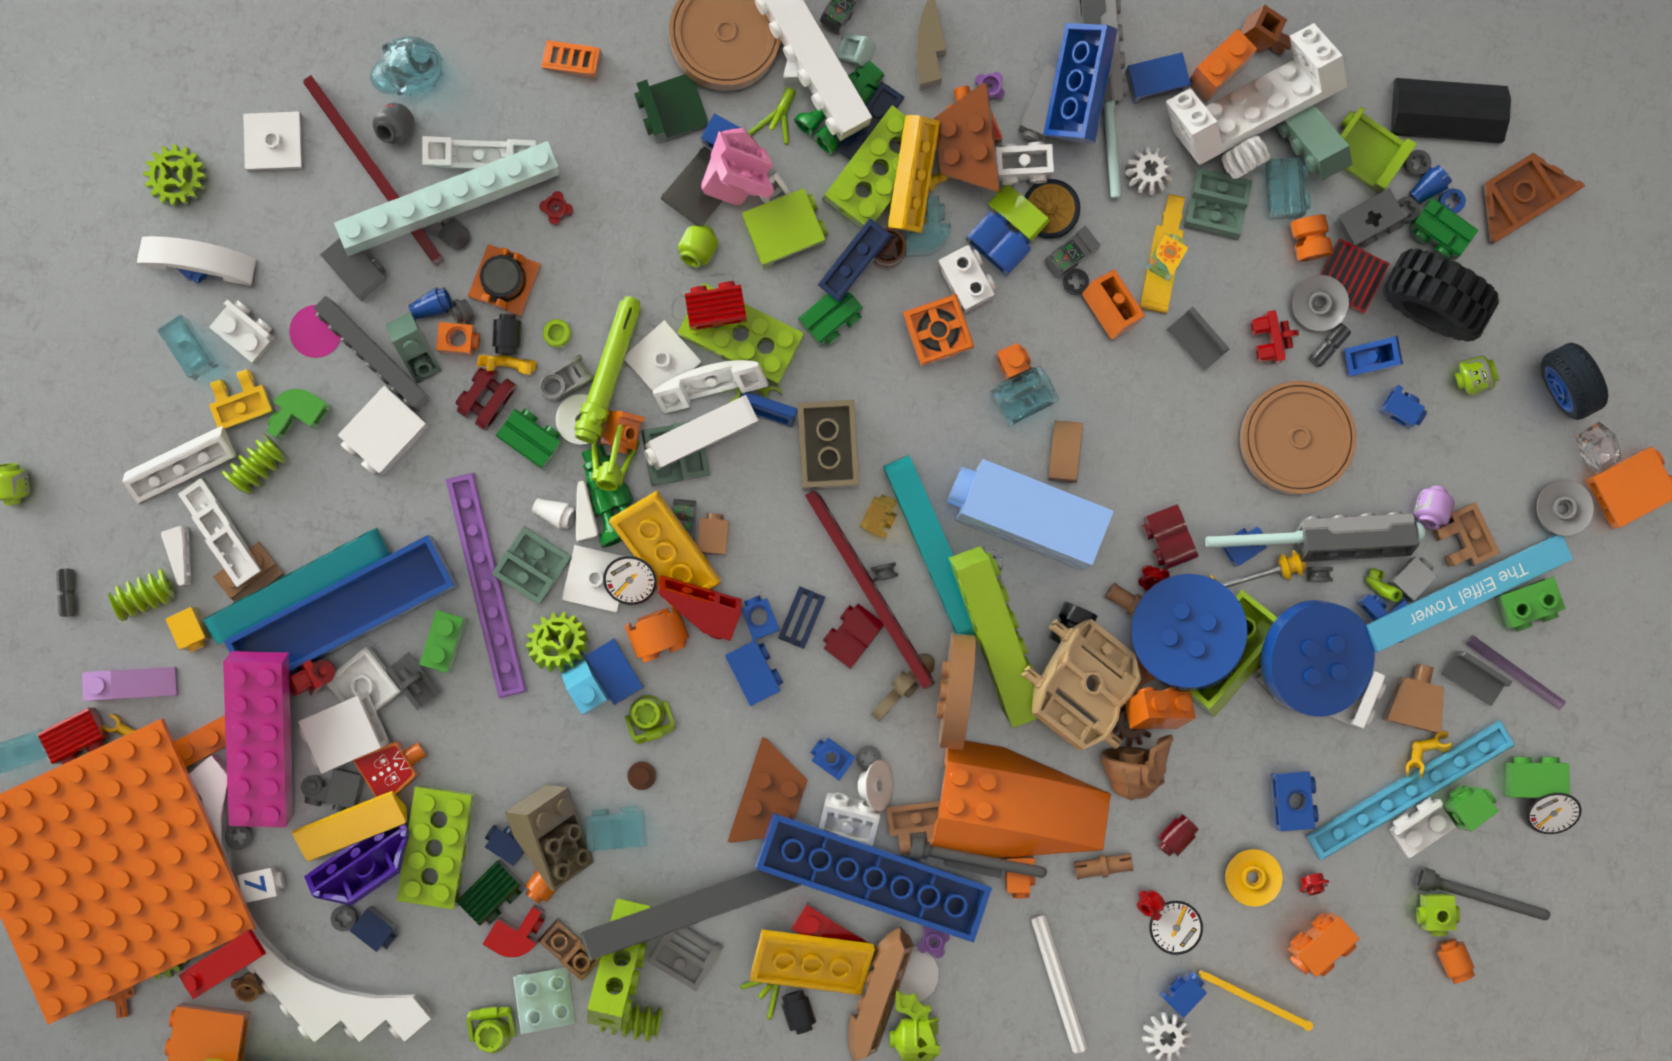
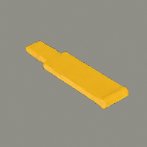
M1168 194L1165 211L1162 214V226L1156 225L1149 261L1153 258L1158 262H1152L1153 264L1148 262L1139 305L1141 309L1165 314L1168 312L1175 272L1173 275L1170 274L1167 266L1158 259L1156 250L1164 234L1182 243L1184 230H1179V225L1183 217L1182 210L1185 197ZM1171 250V251H1170V254H1171V255H1173V254L1175 253L1174 250Z
M1204 970L1198 972L1201 978L1299 1025L1306 1031L1313 1029V1023L1304 1017L1301 1018Z

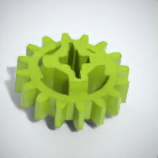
M177 144L172 145L171 151L167 147L161 146L162 154L159 155L153 151L152 155L155 160L153 162H145L150 167V171H144L143 175L150 178V180L144 184L148 189H153L150 194L154 198L160 196L159 201L163 204H166L170 199V203L174 207H177L179 200L188 205V197L192 196L197 199L196 189L204 190L205 188L200 184V180L207 179V176L200 172L205 168V164L197 162L200 157L195 152L190 154L191 150L186 146L181 151ZM172 158H179L177 161H168ZM169 168L177 172L181 183L173 179ZM173 189H181V190H182V191L177 192V193H169V192H171Z
M553 612L549 620H546L543 616L540 618L542 622L540 626L537 624L532 625L535 632L527 634L530 642L526 644L532 661L536 662L540 669L546 666L547 670L551 673L555 667H558L560 672H563L564 665L566 664L573 668L574 659H583L580 651L588 650L585 642L589 640L582 622H578L576 616L573 615L569 618L566 612H562L560 617L557 618ZM554 638L558 640V642L561 644L560 646L557 645V643L554 641Z

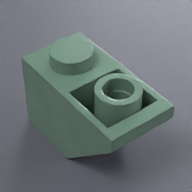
M411 312L386 324L394 347L416 383L441 371L421 328Z

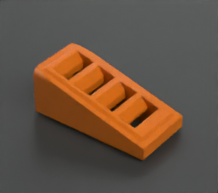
M547 40L541 68L596 79L602 51L601 48ZM553 49L559 50L556 63H550ZM564 51L569 52L566 65L562 64ZM575 53L580 54L577 66H572ZM585 55L590 56L588 68L583 67Z

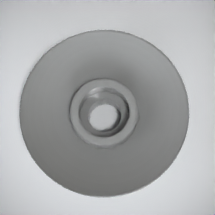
M1315 275L1305 279L1297 286L1292 297L1294 316L1301 325L1313 331H1326L1336 327L1345 318L1349 308V298L1345 287L1337 279L1327 275ZM1323 297L1326 303L1322 307H1317L1314 303L1315 299Z
M1559 480L1549 484L1540 493L1537 501V515L1540 522L1548 531L1559 536H1572L1580 533L1589 525L1594 513V503L1590 493L1584 486L1572 480ZM1561 503L1567 508L1564 514L1558 511V506Z

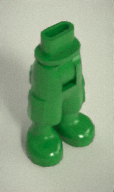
M868 61L862 68L857 67L855 72L848 75L865 105L874 94V91L879 88L878 83L885 76L871 61ZM816 109L810 113H799L794 118V122L803 133L811 136L826 116L822 110L818 111ZM825 125L814 135L815 142L827 154L832 155L837 150V135H832L827 125Z
M603 445L597 446L599 467L602 466L603 462L610 461L611 457L606 455ZM591 448L582 452L585 461L583 468L586 470L585 476L594 515L602 516L604 527L603 533L599 537V543L602 548L623 541L609 523L610 518L614 516L613 510L618 509L620 513L630 507L634 498L626 482H623V485L621 487L618 486V489L614 491L603 490L596 486V481L591 479L593 473Z

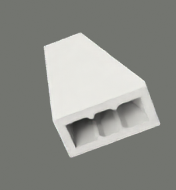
M745 395L650 440L645 444L646 450H644V454L648 463L651 466L654 465L656 470H659L746 430L756 423L758 419Z

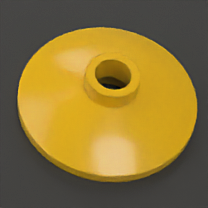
M1248 849L1235 855L1229 862L1225 873V881L1229 893L1235 900L1247 906L1257 907L1271 902L1278 895L1282 886L1283 876L1279 863L1272 855L1262 850ZM1250 872L1257 874L1256 881H1248L1247 876Z

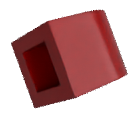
M534 905L519 928L500 917L484 940L483 945L504 957H519L528 953L538 944V940L530 934L531 932L537 934L545 921L541 917L545 910Z

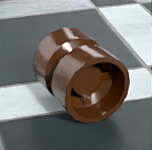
M884 228L893 235V238L874 260L873 264L882 270H892L898 267L904 260L906 242L903 235L896 229Z

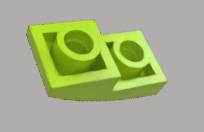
M1005 185L1001 192H998L988 203L992 210L1005 217L1017 231L1021 232L1030 241L1050 222L1046 215L1010 185Z

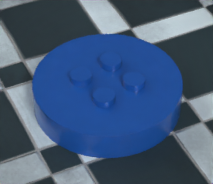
M1198 574L1175 575L1155 584L1139 601L1133 615L1131 627L1133 646L1142 666L1159 682L1180 690L1205 689L1218 684L1236 669L1244 655L1248 635L1246 617L1236 596L1220 582Z
M1322 600L1301 602L1284 611L1268 630L1261 652V668L1264 681L1275 699L1289 709L1314 717L1337 714L1358 700L1371 679L1375 661L1374 646L1363 620L1352 610L1344 606Z

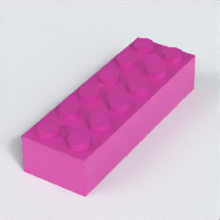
M231 651L223 661L229 826L287 827L293 817L289 653Z

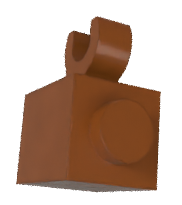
M1265 4L1247 17L1241 32L1257 48V52L1261 53L1271 46L1275 53L1282 55L1285 48L1287 50L1291 49L1290 36L1282 33L1287 21L1286 18Z

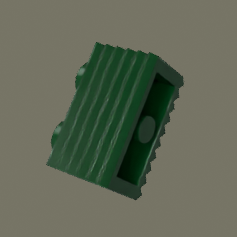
M499 859L456 902L479 926L485 922L490 925L502 913L499 908L506 901L511 904L522 893L519 888L524 883Z

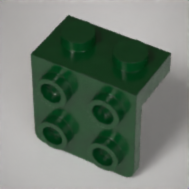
M686 74L649 86L647 80L637 83L639 92L634 93L639 109L645 108L648 118L643 119L648 136L654 134L656 143L707 126L708 119L696 84Z

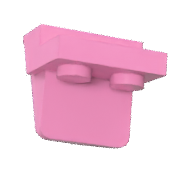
M744 128L719 131L701 184L704 194L736 206L742 205L749 194L769 199L774 192V188L767 173L773 164L766 149L759 147L755 139Z

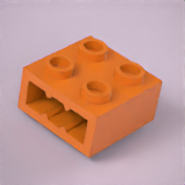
M1330 912L1318 915L1311 922L1313 927L1305 934L1303 931L1298 933L1290 941L1292 946L1287 950L1292 957L1289 960L1305 975L1310 973L1315 977L1319 975L1325 976L1335 967L1334 961L1341 955L1343 957L1348 956L1357 947L1355 943L1359 940V937L1340 916Z

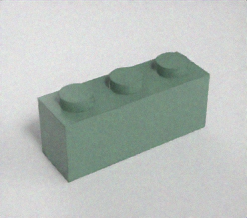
M1315 105L1277 124L1281 137L1289 139L1295 154L1298 156L1302 155L1310 172H1316L1322 180L1352 165L1349 145Z

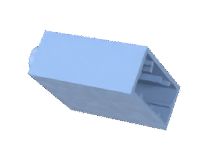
M982 459L975 471L963 466L961 467L946 502L960 508L956 518L957 522L1080 571L1093 565L1114 512L985 459Z

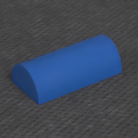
M1065 23L1043 135L1079 143L1094 144L1096 142L1118 29L1101 24Z

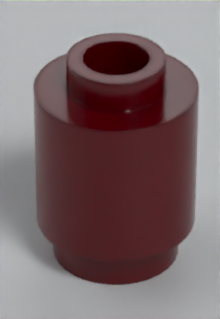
M1182 814L1178 819L1175 817L1157 836L1161 841L1157 846L1169 857L1172 854L1178 857L1196 838L1195 834L1199 829Z

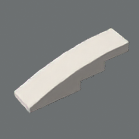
M200 478L178 494L193 515L191 518L206 538L205 542L236 587H239L261 572L242 536L204 478Z

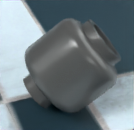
M392 102L384 106L374 116L372 124L376 136L381 141L389 144H398L413 131L415 121L411 111L406 106Z

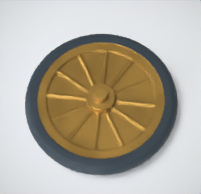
M1047 179L1046 183L1034 184L1024 196L1050 219V222L1038 234L1040 237L1049 239L1061 237L1071 231L1079 219V197L1069 184L1061 180Z

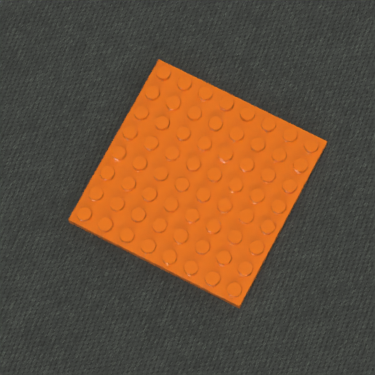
M164 718L0 794V918L47 1025L229 942L250 929H257Z

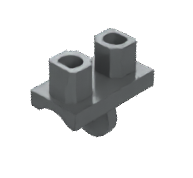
M410 652L386 669L416 710L422 708L441 693Z

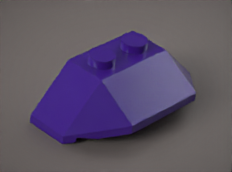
M406 823L347 846L305 875L304 878L311 895L314 898L352 906L399 874L410 833Z

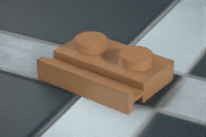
M260 542L255 543L249 550L259 565L261 572L239 587H236L225 569H222L213 576L233 602L262 587L263 589L266 588L270 583L285 575Z

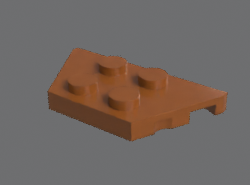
M983 83L934 117V120L940 121L937 136L940 173L943 176L958 179L998 193L1001 190L988 85Z
M1535 153L1530 154L1490 179L1483 185L1491 244L1496 243L1585 187L1584 183L1580 180L1575 181L1565 175L1564 171L1555 165L1547 164L1545 159Z
M762 737L727 842L734 843L764 838L773 812L793 819L796 817L808 780L767 738Z

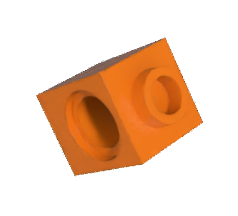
M439 322L436 350L440 354L474 357V349L478 350L480 346V333H476V328L468 324ZM457 333H464L466 335V341L461 346H454L452 343L453 337Z

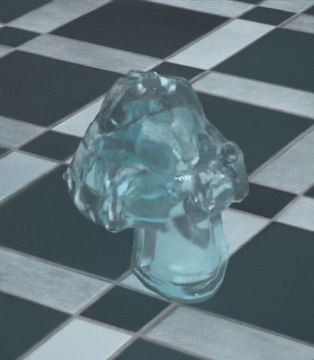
M405 36L397 39L393 38L390 42L382 44V59L374 65L370 81L378 91L386 94H394L396 92L398 96L404 94L412 96L424 93L426 90L435 87V84L444 74L442 58L434 44L420 37Z

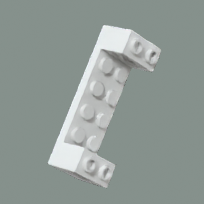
M1315 23L1290 36L1294 60L1207 106H1204L1191 88L1166 101L1174 134L1199 165L1348 87L1343 55Z

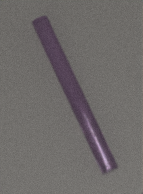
M1472 635L1467 640L1466 644L1552 706L1558 710L1564 706L1566 702L1564 699L1477 637Z

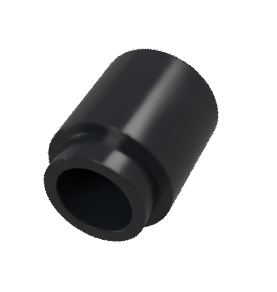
M499 314V319H493L492 346L495 347V354H518V348H521L522 321L516 320V315Z
M797 990L782 996L783 1003L781 1006L789 1031L795 1030L798 1035L813 1030L812 1024L817 1021L809 996H805L804 990Z

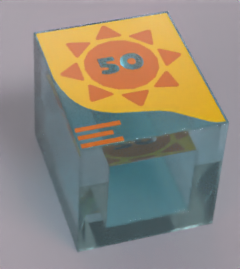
M1164 234L1146 263L1145 268L1169 281L1189 247L1184 245L1185 241L1179 236Z

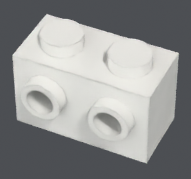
M1031 142L1025 146H1017L1015 143L1001 144L1000 147H996L999 181H1002V185L1019 184V180H1030L1031 184L1046 183L1047 179H1051L1054 173L1052 144Z
M969 245L938 260L937 265L952 294L957 295L963 314L993 299L995 295L993 290L996 289V286L989 274L984 275L980 267L983 265V262L976 249L972 251ZM961 263L964 264L966 267L960 268L957 264ZM971 288L978 289L979 293H973Z

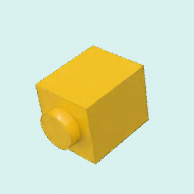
M189 607L165 619L179 650H189L190 653L204 648L206 646L204 642L211 639V635L197 607Z

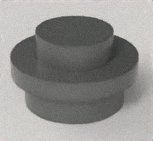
M456 299L453 301L454 307L450 308L454 320L456 323L461 322L462 324L469 325V321L475 319L470 304L466 299L461 301Z

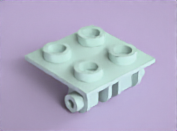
M566 967L531 974L522 973L513 977L521 1034L575 1024L569 972Z

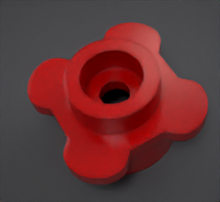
M560 191L553 192L552 196H549L539 204L540 210L547 214L549 222L553 225L558 224L562 217L571 215L573 212L572 205L566 203L563 199L564 195ZM557 205L559 209L554 210L553 207Z
M1146 565L1142 568L1143 576L1139 578L1138 583L1148 591L1155 584L1169 578L1170 572L1167 569Z
M1323 873L1301 878L1302 889H1300V892H1307L1309 896L1320 894L1325 891L1324 887L1328 886L1329 880L1324 879Z
M1141 891L1139 893L1140 901L1137 903L1138 909L1145 916L1152 917V919L1158 921L1161 918L1160 912L1165 907L1164 899L1155 891Z

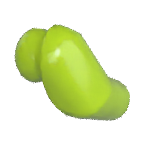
M1371 568L1369 575L1366 576L1367 584L1380 596L1393 602H1399L1403 596L1402 590L1382 581L1385 575L1384 571Z

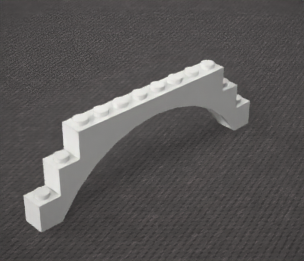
M211 755L189 773V776L198 796L203 799L201 803L232 870L228 845L225 841V834L228 830L227 765L219 755ZM258 926L257 929L253 930L266 954L246 966V968L252 974H258L263 980L261 985L270 996L275 995L281 1002L280 1008L283 1013L297 1021L300 1025L298 1030L307 1040L312 1039L315 1043L342 1021L345 1024L343 1026L345 1033L354 1040L356 1038L360 1042L387 1020L389 1023L387 1027L396 1039L402 1038L405 1042L435 1016L418 994L374 995L347 990L316 978L288 960L263 935Z

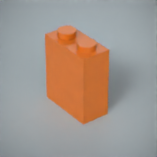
M1237 29L1196 67L1190 77V87L1207 103L1248 64L1257 48Z
M1653 446L1642 449L1585 479L1611 529L1621 528L1672 501V475H1668L1663 466L1665 461L1662 454L1655 450Z
M187 1003L177 1005L175 1010L171 1011L169 1018V1027L173 1028L171 1038L167 1039L165 1045V1055L168 1056V1061H206L207 1058L222 1059L223 1061H243L250 1012Z

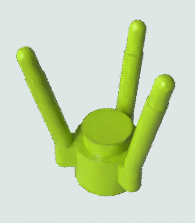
M621 424L617 426L610 461L603 462L600 467L597 443L591 444L593 464L591 479L596 481L597 487L607 491H614L618 489V486L621 487L623 485L624 476L640 444V441L637 440L636 450L629 451L620 470L619 465L616 464L623 430Z

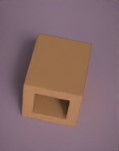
M707 513V518H700L698 547L703 554L727 555L729 520H723L724 515Z

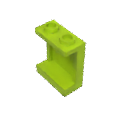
M1360 106L1356 112L1350 110L1341 123L1345 128L1340 135L1349 145L1352 165L1343 170L1379 194L1387 188L1417 144L1409 138L1403 141L1363 113L1365 109Z
M805 188L742 212L743 221L763 269L773 266L775 261L818 244L820 246L825 244V236L828 235V231L823 219L817 220L814 213L818 209L813 194L807 195Z

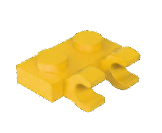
M245 369L236 373L243 392L230 397L224 380L218 379L210 382L216 402L209 404L217 428L223 426L226 430L274 412L265 386H255L251 370Z

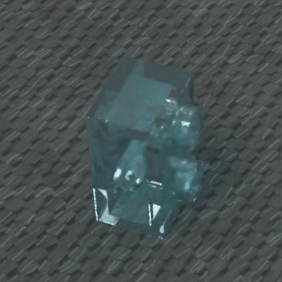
M1041 366L1029 368L1021 376L1013 380L1003 381L995 389L991 390L997 407L1009 426L1060 401L1049 376Z

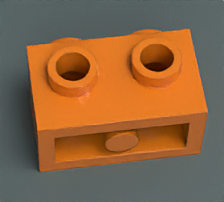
M1115 269L1093 280L1082 293V296L1111 340L1133 329L1145 317L1142 309Z
M1154 687L1142 688L1138 690L1137 695L1125 703L1130 729H1178L1196 719L1191 692L1178 691L1174 687L1162 691H1155Z

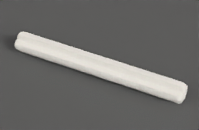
M1045 915L1033 917L1031 923L1072 1051L1075 1054L1084 1052L1088 1049L1047 918Z

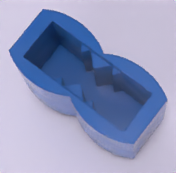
M989 211L967 235L966 240L1007 277L1030 252L1031 248L1028 246L1030 241L1021 232L1017 231L1015 234L1007 227L1009 222L1000 213L997 212L994 215Z

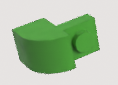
M287 390L274 399L273 402L282 407L280 412H274L267 423L269 428L266 432L282 440L296 418L316 429L331 408V405L306 390Z

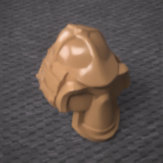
M1172 735L1160 737L1157 744L1150 750L1139 747L1119 746L1116 749L1112 747L1102 752L1101 762L1110 780L1111 787L1117 795L1131 801L1147 798L1159 786L1165 783L1164 773H1166L1167 758L1171 742L1174 740Z

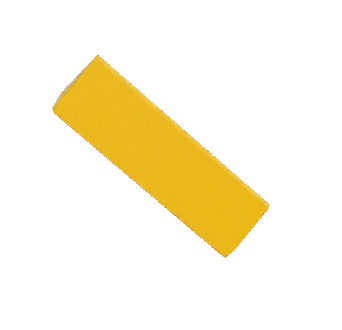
M907 115L905 117L888 221L889 228L922 233L940 124L938 120L918 115Z
M390 791L292 831V835L304 858L307 861H312L405 824L407 821V807L393 791Z

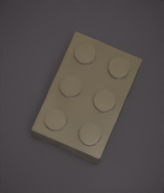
M854 400L798 403L802 490L859 487Z

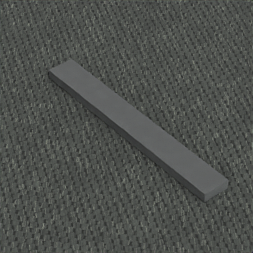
M756 870L585 930L580 935L589 960L592 961L800 887L802 884Z

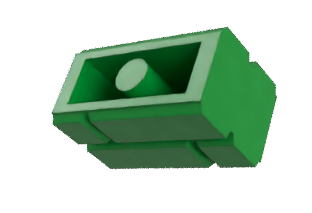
M1433 197L1427 201L1419 215L1409 226V229L1413 231L1412 236L1417 241L1423 244L1428 242L1436 248L1435 253L1437 255L1440 254L1453 261L1461 256L1478 232L1477 228Z
M851 292L848 293L841 303L827 293L798 318V322L820 347L824 343L830 346L841 336L838 332L845 325L851 328L862 318L860 313L863 311V307Z
M525 408L522 412L514 409L497 432L496 437L539 468L545 470L563 445V442L558 439L560 433L549 425L543 429L535 423L538 418Z

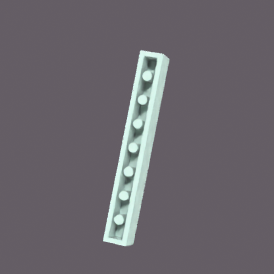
M548 141L334 222V225L347 255L351 256L559 175L558 164Z

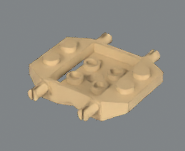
M1055 619L1049 625V629L1061 637L1062 641L1042 675H1039L1030 666H1027L1021 674L1022 677L1026 678L1034 686L1032 714L1077 750L1086 749L1102 740L1112 746L1113 749H1116L1120 746L1119 743H1122V739L1116 736L1112 730L1118 721L1120 708L1132 695H1137L1138 690L1142 689L1138 685L1141 680L1137 655L1093 619L1085 620L1073 628H1067ZM1089 676L1095 682L1093 691H1090L1086 685ZM1058 689L1059 691H1061L1063 695L1071 699L1074 703L1081 707L1083 711L1090 714L1093 718L1097 720V722L1094 724L1081 712H1079L1067 701H1065L1062 697H1060L1057 693H1055L1056 690Z

